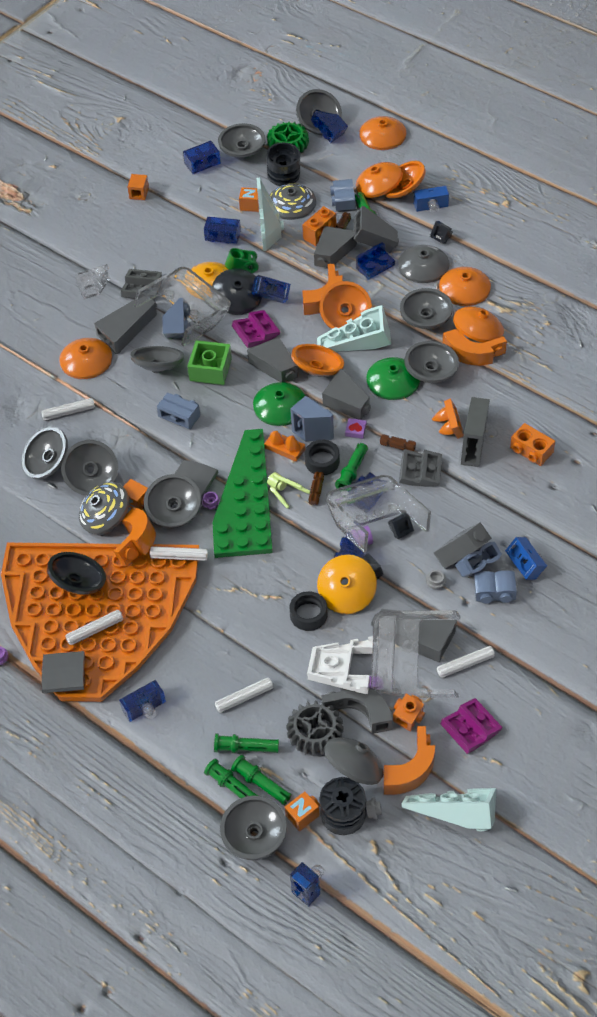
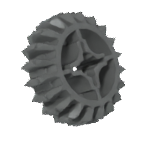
M315 700L314 704L310 705L307 701L305 707L299 704L298 710L293 709L292 716L288 717L286 725L288 730L287 737L290 739L292 746L296 745L297 751L303 749L305 755L310 751L313 756L316 755V752H320L323 756L326 743L330 739L342 737L344 731L343 719L339 717L338 710L334 711L332 705L326 707L325 703L318 705L317 700ZM322 719L327 720L332 727L327 726L326 723L322 722ZM298 729L303 730V732L306 733L308 737H304L298 731Z

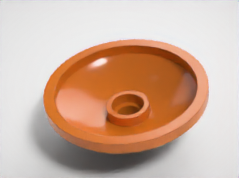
M378 116L366 121L361 126L359 134L361 141L366 146L376 150H389L398 147L406 139V128L402 122L393 117Z
M409 161L399 165L403 174L402 179L397 187L385 194V196L388 198H400L412 193L425 177L426 168L422 162Z
M376 163L359 175L356 181L357 192L364 193V196L367 198L385 195L400 183L403 175L402 170L395 163Z
M463 266L447 271L440 279L439 290L450 298L452 304L472 306L481 303L488 297L491 283L487 275L473 267Z
M350 281L337 282L328 287L323 293L319 305L321 318L331 329L347 324V320H354L361 316V312L372 308L371 299L366 290ZM342 308H347L348 312L344 313Z
M469 306L458 309L454 314L453 322L456 328L472 340L484 343L503 337L504 328L502 323L494 314L486 309Z
M80 338L69 343L62 350L59 358L60 366L64 373L72 378L91 379L101 375L109 368L112 362V352L110 347L102 340Z
M301 344L292 350L291 357L294 363L310 375L320 377L332 376L337 374L340 369L343 370V358L327 347L316 344Z

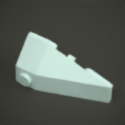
M259 177L256 180L263 251H267L282 238L281 231L284 230L283 220L280 221L279 212Z
M383 306L367 309L361 312V316L358 318L347 320V324L340 328L335 327L317 338V345L327 347L335 352L371 350L391 345L390 329Z
M496 788L467 789L466 794H456L454 791H447V793L436 797L434 793L406 796L401 804L402 808L465 828L487 831L492 828L495 822Z

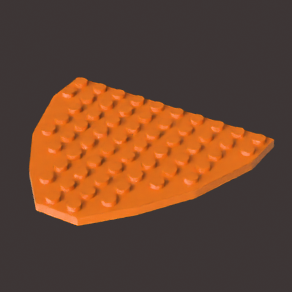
M7 542L1 578L11 627L33 668L41 678L43 654L84 651V690L54 693L60 701L102 702L135 674L172 632L196 584L199 560L151 558L149 550L145 555L139 554L126 567L120 563L114 553V550L120 544ZM153 544V545H152V547H174V548H196V549H200V548H199V545H174V544ZM61 552H75L92 558L105 571L106 581L103 588L96 593L88 595L73 594L61 589L51 580L47 573V565L50 558ZM119 610L123 616L122 621L73 645L67 642L66 634L113 611Z

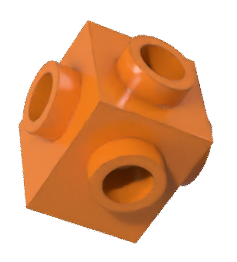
M406 693L403 699L399 698L393 708L395 710L393 722L410 732L416 722L420 724L425 716V712H423L424 703L415 695L410 696Z

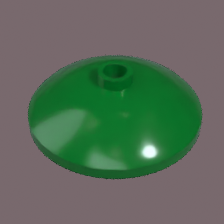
M398 357L384 358L375 362L369 368L366 376L370 391L376 396L387 400H400L409 397L418 389L420 380L413 377L407 371L405 359Z
M278 382L269 384L260 389L253 400L254 413L266 424L273 426L292 424L290 408L306 395L299 387L290 383Z

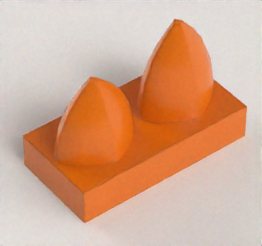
M450 398L444 401L445 407L438 411L432 420L437 422L448 421L441 427L439 433L443 435L455 434L457 439L464 436L457 407Z
M278 431L271 432L269 438L264 443L265 449L297 462L306 449L305 444L298 442L293 435L287 437Z

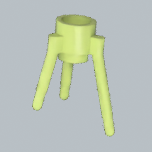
M273 472L267 480V484L271 486L269 491L274 493L286 508H289V505L278 493V490L282 491L287 485H290L300 491L311 494L310 490L284 478L277 472Z

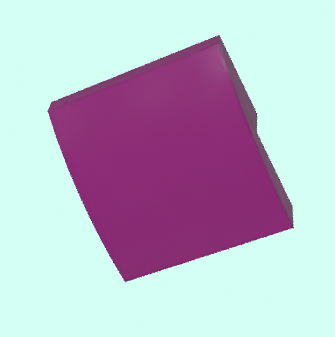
M265 310L249 312L248 318L232 322L233 329L247 348L263 344L280 335V330Z
M476 698L460 705L458 711L443 718L440 723L466 754L482 746L503 728Z

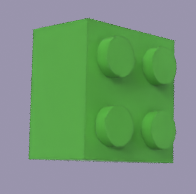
M196 340L187 366L189 380L224 385L232 360L230 344Z

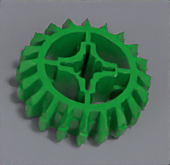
M296 122L277 123L276 126H272V129H269L267 134L268 148L274 144L286 142L295 145L303 153L304 149H307L309 142L308 131L304 126L296 124Z

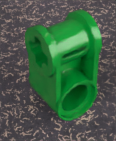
M232 248L228 253L225 266L228 269H244L255 273L259 269V265L256 262L257 253L255 251Z

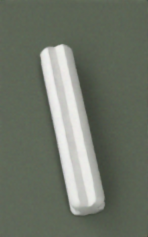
M93 398L45 409L41 411L43 420H49L93 409L95 404Z
M151 547L150 557L206 561L208 550Z
M119 610L113 611L66 634V640L70 645H73L122 621L123 616Z
M491 646L442 664L437 667V673L440 678L491 659L494 657V650Z
M265 678L216 701L215 707L219 713L224 712L273 689V683L270 678Z

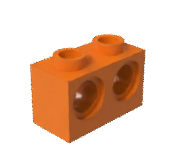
M323 206L302 224L303 239L317 246L324 226L336 228V213Z
M526 423L511 436L510 448L515 453L521 454L539 466H542L554 453L555 440Z

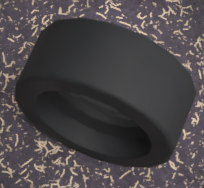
M325 439L313 441L304 451L305 466L311 473L322 472L324 475H328L338 469L340 464L339 448L332 441ZM318 452H327L333 456V459L326 463H318L313 461L311 457Z
M312 591L301 592L290 602V620L298 629L314 631L326 622L328 617L327 602L320 594ZM304 604H314L320 608V613L314 618L306 619L297 615V609Z

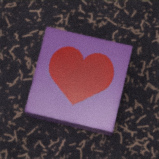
M348 418L345 436L363 439L367 422L365 420Z

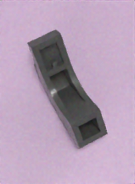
M340 688V692H328L325 695H321L322 703H325L326 707L332 705L334 711L352 708L362 712L369 721L372 734L393 730V719L388 704L380 694L369 688L368 694Z

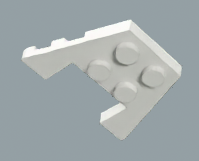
M370 636L368 640L360 642L358 639L350 640L349 644L339 645L337 642L313 647L307 671L308 680L368 694L370 676L349 675L353 654H374L376 636Z

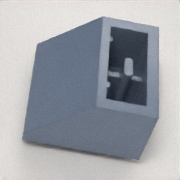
M179 298L162 316L163 335L166 338H188V333H191V325L187 320V316H190V305H188L184 298Z
M307 396L290 408L292 432L305 442L334 439L333 414L328 409H324L315 400H311Z

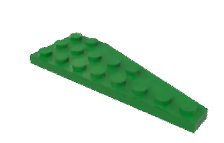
M263 429L245 430L212 522L215 558L273 553Z

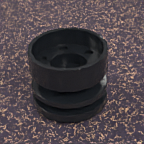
M282 142L274 144L268 149L267 177L270 182L282 186L294 184L299 180L300 151L295 145Z
M348 777L333 778L324 785L319 797L320 816L323 825L327 830L337 835L345 836L358 831L366 818V795L363 787L359 782Z

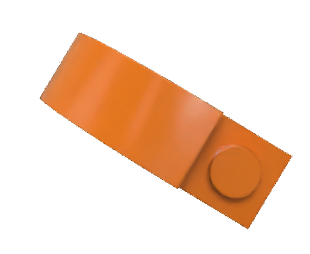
M328 264V282L323 287L302 291L304 315L320 313V300L325 290L331 285L343 281L342 275L339 276L338 270L335 271L334 264Z
M458 329L443 333V344L448 345L455 351L459 362L468 365H489L493 363V357L506 353L507 340L504 336L488 342L477 343L467 339Z
M135 507L122 520L129 536L114 550L120 563L126 567L139 554L145 555L152 547L156 538V531L146 513Z
M417 726V753L411 761L402 765H384V795H396L412 791L419 787L430 775L434 765L435 745H431L430 734H426V726Z

